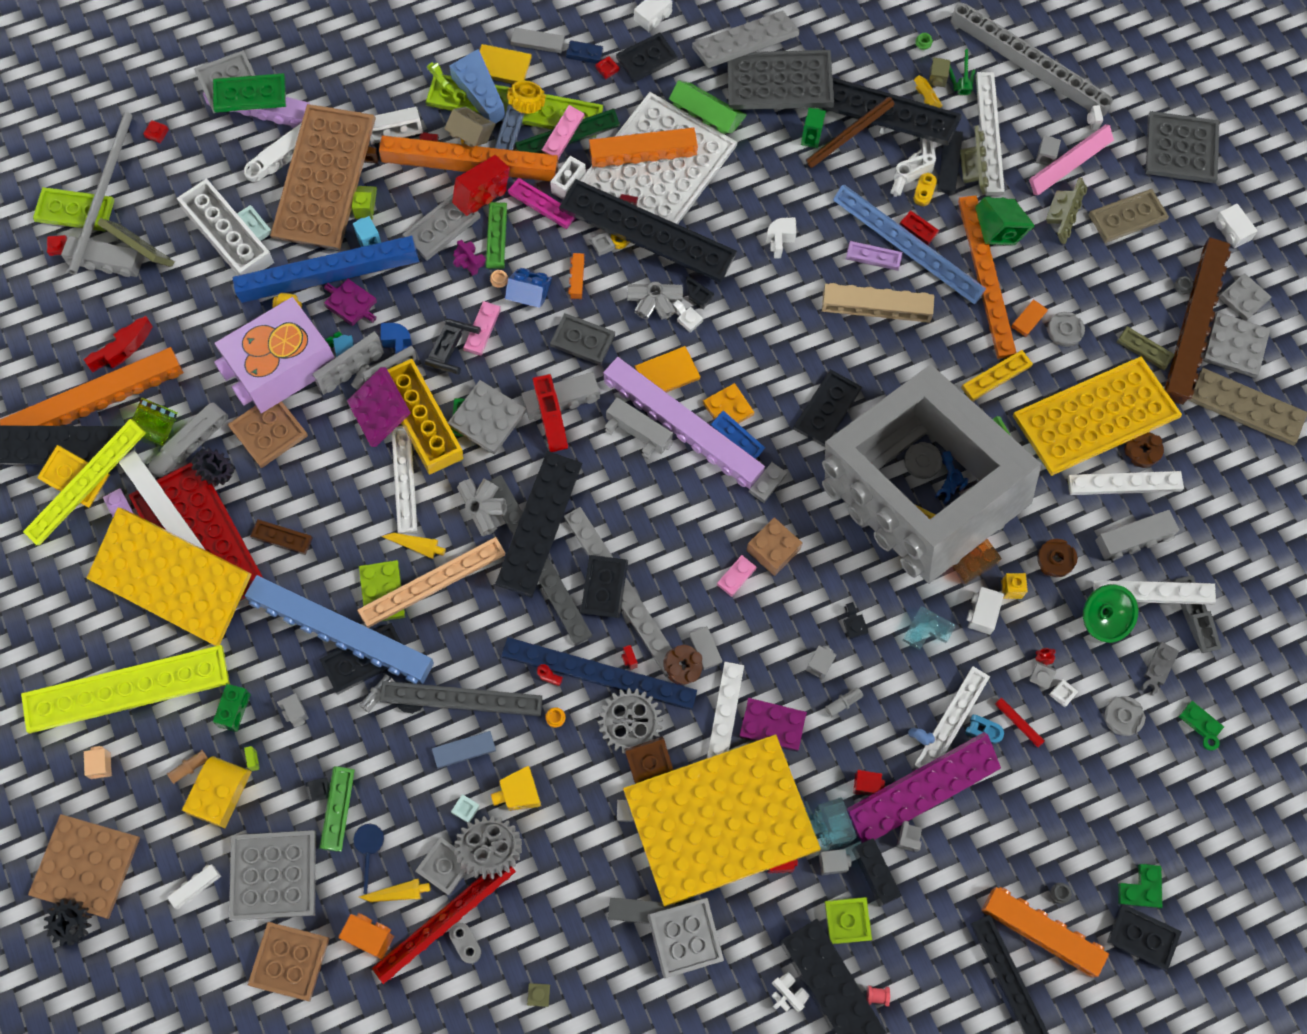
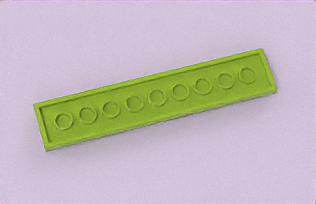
M443 75L445 80H447L455 90H460V88L452 80L451 76ZM433 76L426 99V106L446 110L467 107L481 115L468 98L465 100L463 97H458L461 104H455L453 95L443 90L436 77ZM495 85L506 114L509 100H507L509 87ZM545 94L544 107H541V110L535 113H525L522 124L553 130L569 105L583 112L584 118L603 112L604 105Z

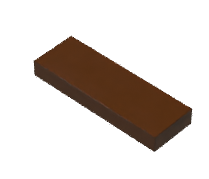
M257 519L250 536L252 539L306 555L313 539L311 535Z

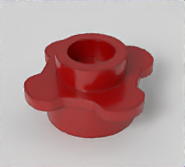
M1042 648L1036 651L1037 657H1035V660L1042 664L1050 665L1055 661L1054 654L1056 650Z

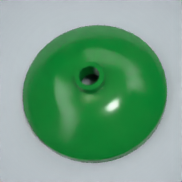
M1107 584L1097 588L1088 597L1083 609L1085 628L1092 637L1102 642H1117L1125 638L1133 630L1138 619L1136 598L1127 588L1116 584Z

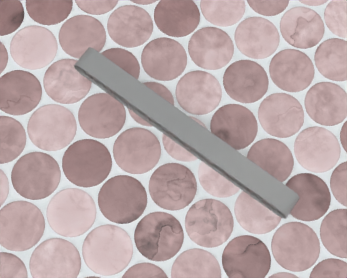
M958 3L955 6L951 18L954 25L1088 111H1091L1093 106L1100 105L1102 116L1108 113L1113 102L1110 95L969 5Z

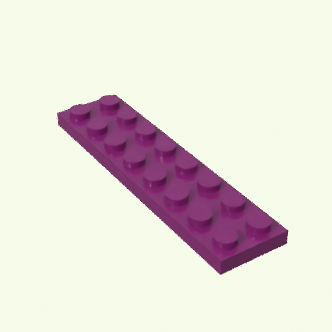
M983 732L846 810L860 843L872 838L876 840L902 825L904 821L915 818L1001 769L988 734Z

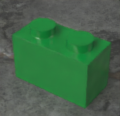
M818 108L808 109L801 145L818 149L826 111Z

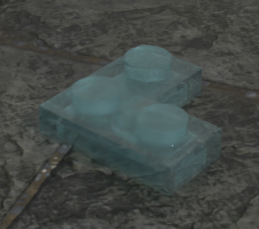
M921 606L902 641L918 650L922 648L928 634L947 643L956 625Z

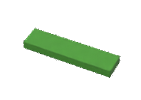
M489 203L487 269H504L507 203Z
M333 767L320 849L342 851L354 769Z

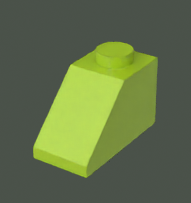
M357 187L352 201L355 219L370 216L371 220H373L377 187Z

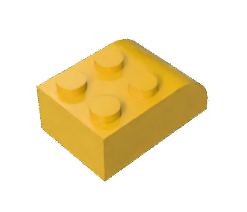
M210 757L203 765L182 811L225 829L252 771L217 757Z

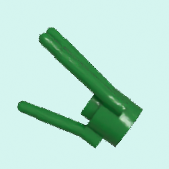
M965 49L964 77L956 82L951 66L949 68L954 91H958V94L961 96L969 95L973 91L975 69L972 70L969 80L968 49Z

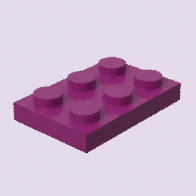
M748 698L739 737L758 741L777 735L781 748L798 752L807 712Z

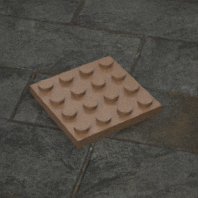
M60 814L28 895L52 903L60 902L63 899H68L69 901L74 898L76 899V904L81 901L83 902V909L89 908L87 913L109 919L140 837Z

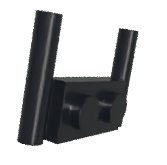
M447 318L429 358L425 361V365L459 375L461 368L450 365L448 362L462 336L461 331L480 334L481 327Z

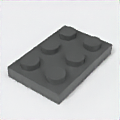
M564 313L550 342V347L602 365L615 337V331Z

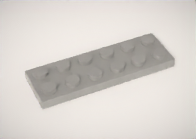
M782 10L693 42L692 48L707 68H711L799 36V29Z

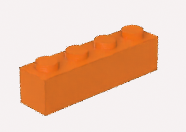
M573 253V257L570 260V264H572L570 274L572 276L569 277L571 287L568 289V294H570L571 299H582L585 260L582 253Z

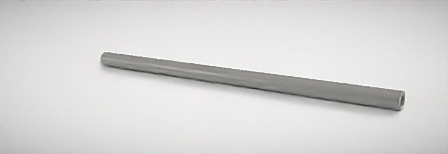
M125 112L123 114L67 270L72 275L77 274L133 117L131 113Z

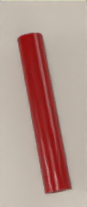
M1002 697L995 703L1037 747L1045 742Z

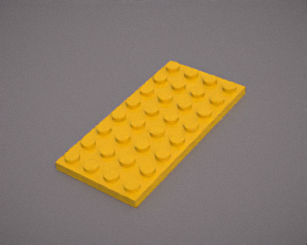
M1142 356L1018 410L1013 413V418L1052 476L1179 419L1182 413Z
M118 507L87 575V579L199 638L219 646L252 574L124 508Z

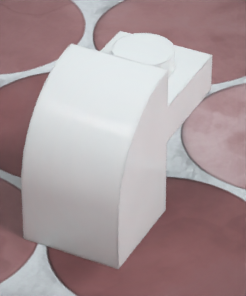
M779 218L770 224L766 243H770V251H774V258H781L783 251L782 243L795 242L796 218Z

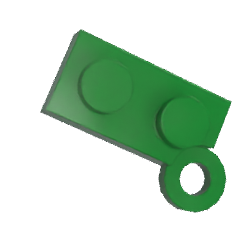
M1194 701L1189 702L1178 717L1204 737L1202 743L1205 749L1210 751L1216 750L1220 744L1216 736H1218L1224 726ZM1208 739L1214 741V746L1208 744Z

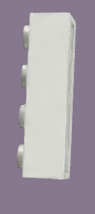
M212 864L205 866L202 869L203 871L194 874L190 881L182 883L178 890H173L169 894L170 896L167 897L175 909H179L220 878L221 875Z

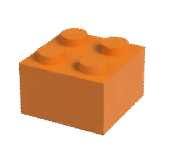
M360 913L357 916L350 914L338 938L382 960L394 938L390 934L391 929L378 922L376 925L371 924L373 920Z

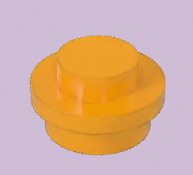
M557 707L549 709L545 716L547 724L554 728L562 726L566 719L564 711Z

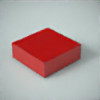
M610 56L595 64V68L605 79L619 71V66Z

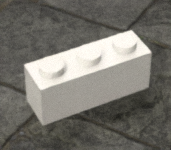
M417 107L375 115L376 119L370 141L371 144L380 143L382 135L402 138L423 133Z

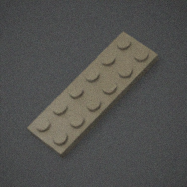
M1201 369L1193 388L1194 394L1191 400L1188 401L1294 446L1297 443L1307 416L1306 411L1210 370Z

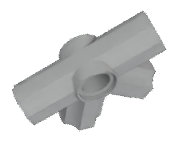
M659 282L628 284V301H640L634 312L643 319L648 320L654 309L662 320L667 319L676 312L670 301L676 302L679 300L682 302V285H665ZM651 291H658L659 294L653 295L651 294Z
M485 478L478 489L472 479L464 480L459 483L457 489L465 502L466 511L471 514L481 536L490 535L497 529L491 516L505 515L507 512L506 500L504 498H493L499 487ZM479 504V509L475 511V506Z

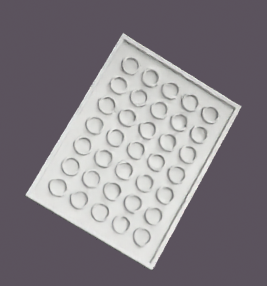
M649 92L615 136L695 127L698 144L697 155L675 159H661L654 162L644 161L637 164L627 163L620 166L610 165L602 168L591 166L580 181L620 198V194L638 197V207L679 224L737 147V141Z

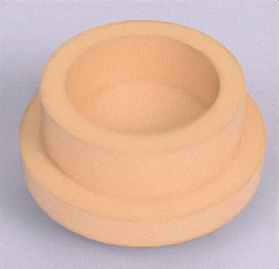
M502 270L494 271L490 276L491 284L497 288L506 286L508 275Z

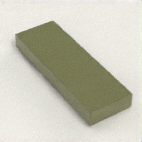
M1128 326L1117 340V343L1142 356V358L1162 370L1166 369L1175 355Z

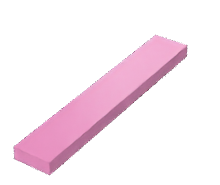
M1105 124L1030 178L1029 181L1033 194H1041L1113 142L1114 138L1110 125Z

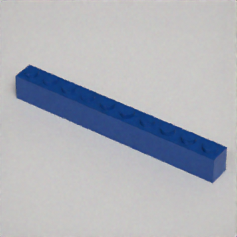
M408 236L232 278L235 294L240 302L244 303L278 295L279 293H287L419 262V257L413 236Z

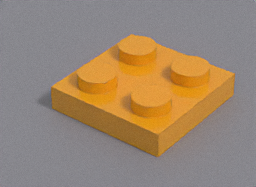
M735 383L703 400L704 406L714 420L722 411H725L739 424L752 417L755 413Z

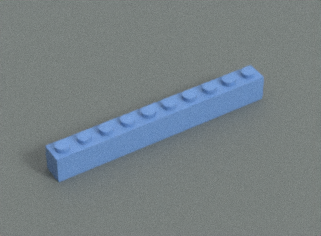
M256 575L245 594L249 601L248 604L257 609L262 607L266 609V613L273 617L279 615L283 617V621L290 625H294V623L300 625L301 630L309 634L314 632L323 641L328 642L331 640L342 650L348 648L353 651L355 656L361 659L367 657L371 659L370 662L378 667L383 665L389 668L388 671L394 675L399 676V674L406 676V680L413 684H417V682L423 684L434 665L432 658Z

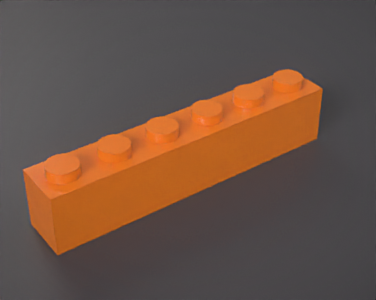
M695 127L589 139L592 167L599 168L610 165L620 166L627 163L637 164L644 161L654 162L661 159L692 157L697 155L698 149Z
M1003 887L992 889L981 912L991 915L996 921L1090 977L1099 976L1109 956V953L1104 951L1105 948L1095 942H1088L1083 934L1068 930L1066 928L1067 925L1063 922L1051 920L1046 912L1031 908L1026 900L1014 898L1010 895L1011 892Z

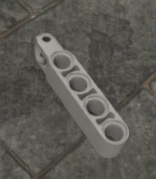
M215 403L208 404L161 448L160 452L149 463L150 472L156 477L168 475L227 421L228 415Z

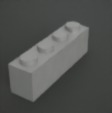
M71 236L67 238L61 255L68 265H70L79 238ZM89 240L80 266L89 270H102L108 274L118 273L124 277H137L144 258L133 248Z
M593 372L553 383L560 411L568 408L574 409L581 404L594 403L597 399H600V390ZM535 389L521 393L529 420L541 419Z
M1170 510L1102 533L1095 541L1104 560L1112 558L1114 561L1123 557L1125 553L1134 554L1140 551L1142 547L1151 548L1157 545L1159 541L1168 542L1174 539V535L1179 531V528Z

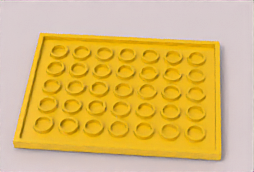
M777 735L623 788L664 907L821 850Z

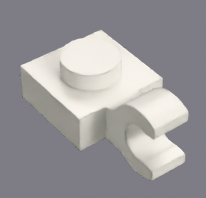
M679 300L673 304L676 310L675 313L679 315L677 321L689 333L703 322V318L692 307L686 310Z

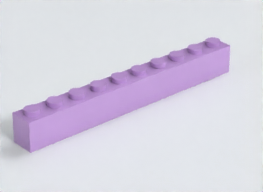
M619 357L603 372L604 382L607 386L617 389L623 398H629L633 401L635 407L645 410L651 419L661 422L663 427L677 434L679 440L689 443L698 454L702 453L711 464H717L721 467L723 473L733 476L742 487L746 486L750 489L764 472L765 466Z

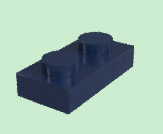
M570 40L566 58L597 64L601 61L603 46Z

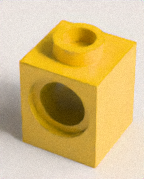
M1006 573L1001 580L1002 593L1004 594L1003 599H1022L1028 592L1026 573Z

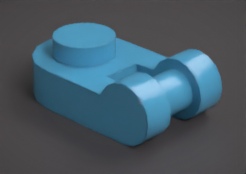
M974 714L970 718V727H967L965 732L966 735L973 738L985 732L988 734L992 744L999 743L1004 737V730L999 724ZM979 725L984 727L983 732L977 730Z

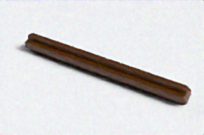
M887 97L806 159L808 166L813 168L894 106L893 100Z

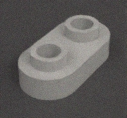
M464 923L454 924L450 929L449 935L461 959L469 964L477 962L481 957V948L470 928ZM458 930L464 931L462 937L456 936ZM472 948L474 950V954L472 956H467V949Z

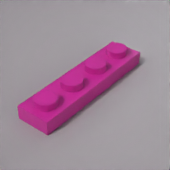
M520 178L508 190L509 195L565 229L575 220V217L559 210L560 202Z

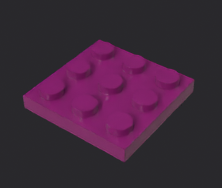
M380 367L347 400L371 447H377L411 414L386 367Z

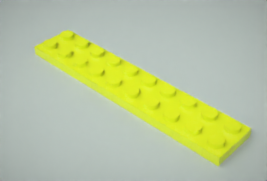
M222 645L21 693L26 732L30 734L230 684L224 648Z

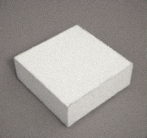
M1062 679L1049 695L1063 707H1066L1078 691Z

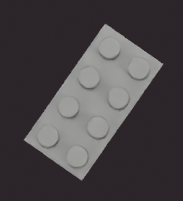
M452 194L402 235L403 237L413 236L417 252L427 261L480 219V213L476 211L466 216L452 203Z
M374 331L313 373L316 384L323 395L327 392H332L337 385L348 381L362 366L364 367L366 364L378 360L384 354L379 336Z

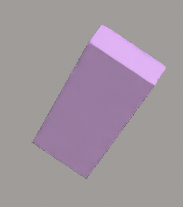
M850 241L846 260L898 271L903 252Z

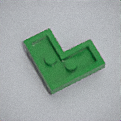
M1139 864V884H1118L1119 905L1162 908L1161 866Z

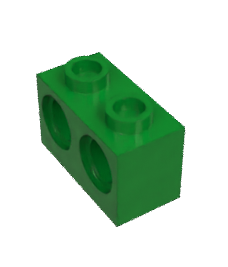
M226 684L213 723L219 728L238 732L251 694L245 688Z

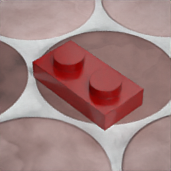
M911 210L899 224L926 245H929L939 233L937 228Z

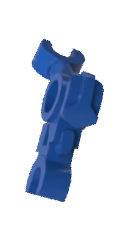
M950 451L943 452L941 455L942 462L946 465L948 473L947 479L941 487L942 489L938 490L935 494V498H938L940 494L945 495L944 504L949 501L950 493H955L956 487L961 486L959 491H962L967 486L969 480L968 478H963V474L958 469H955Z

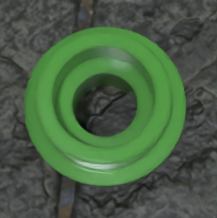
M921 33L915 41L916 46L922 50L929 49L933 43L932 37L928 33Z

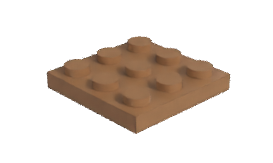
M282 401L263 413H260L258 408L254 406L228 424L231 431L260 468H263L308 436L307 432Z
M268 922L248 986L310 1002L330 938Z

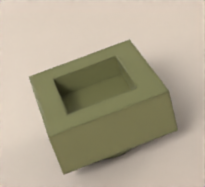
M529 983L527 1006L549 1007L550 984Z

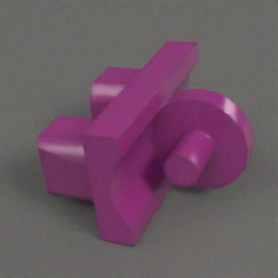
M461 239L457 241L458 247L454 251L453 256L455 259L453 264L456 267L462 266L464 269L467 268L474 276L478 273L479 268L484 266L486 258L482 254L475 256L473 254L476 250L475 245L472 242L464 243Z

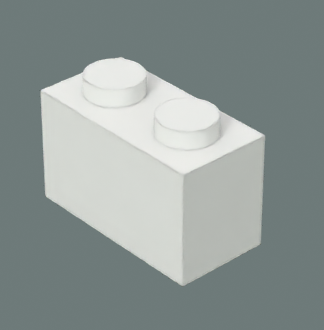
M644 0L634 9V21L649 32L652 28H656L664 18L670 16L672 13V0Z
M570 156L551 180V193L564 199L575 179L581 180L585 175V164Z
M1238 204L1219 212L1214 220L1216 227L1223 233L1226 241L1233 248L1251 241L1258 232Z
M981 587L978 592H974L971 603H974L973 610H969L966 619L969 621L968 628L991 635L995 630L1004 594Z

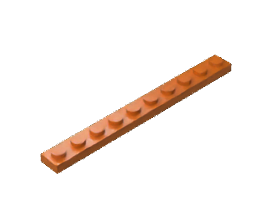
M977 195L959 197L958 203L978 283L986 288L982 294V299L997 359L1008 358L1017 352L990 246L984 243L975 208L978 204Z

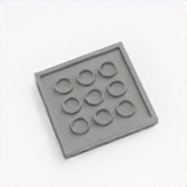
M315 830L231 835L230 921L315 916Z

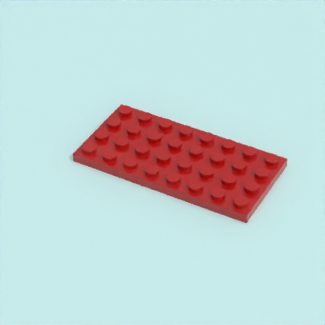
M192 463L156 480L206 551L252 574L240 601L245 599V594L256 575L262 578L263 576L212 482L208 485L207 480L201 481L202 477L195 475L197 470H192ZM138 490L129 494L141 518L165 529Z

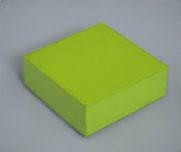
M252 746L244 748L247 767L251 771L259 770L257 751Z

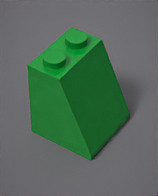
M988 196L984 197L975 206L985 244L1016 245L1034 228V223L1015 199L1005 197L992 198Z

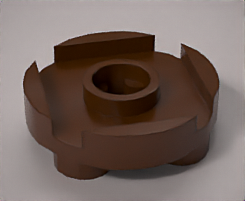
M1148 432L1126 442L1124 451L1134 465L1149 468L1160 461L1164 453V447L1160 436ZM1146 446L1148 450L1144 453L1140 447Z
M1063 539L1047 541L1042 545L1037 554L1041 571L1045 575L1052 577H1064L1070 574L1078 560L1074 547H1071ZM1055 554H1058V557H1062V560L1056 562L1053 557Z
M679 645L666 653L663 667L667 671L670 681L678 685H686L697 681L701 675L703 658L701 653L697 652L693 647ZM683 660L686 662L687 667L684 668V670H682V666L679 665V662H682Z

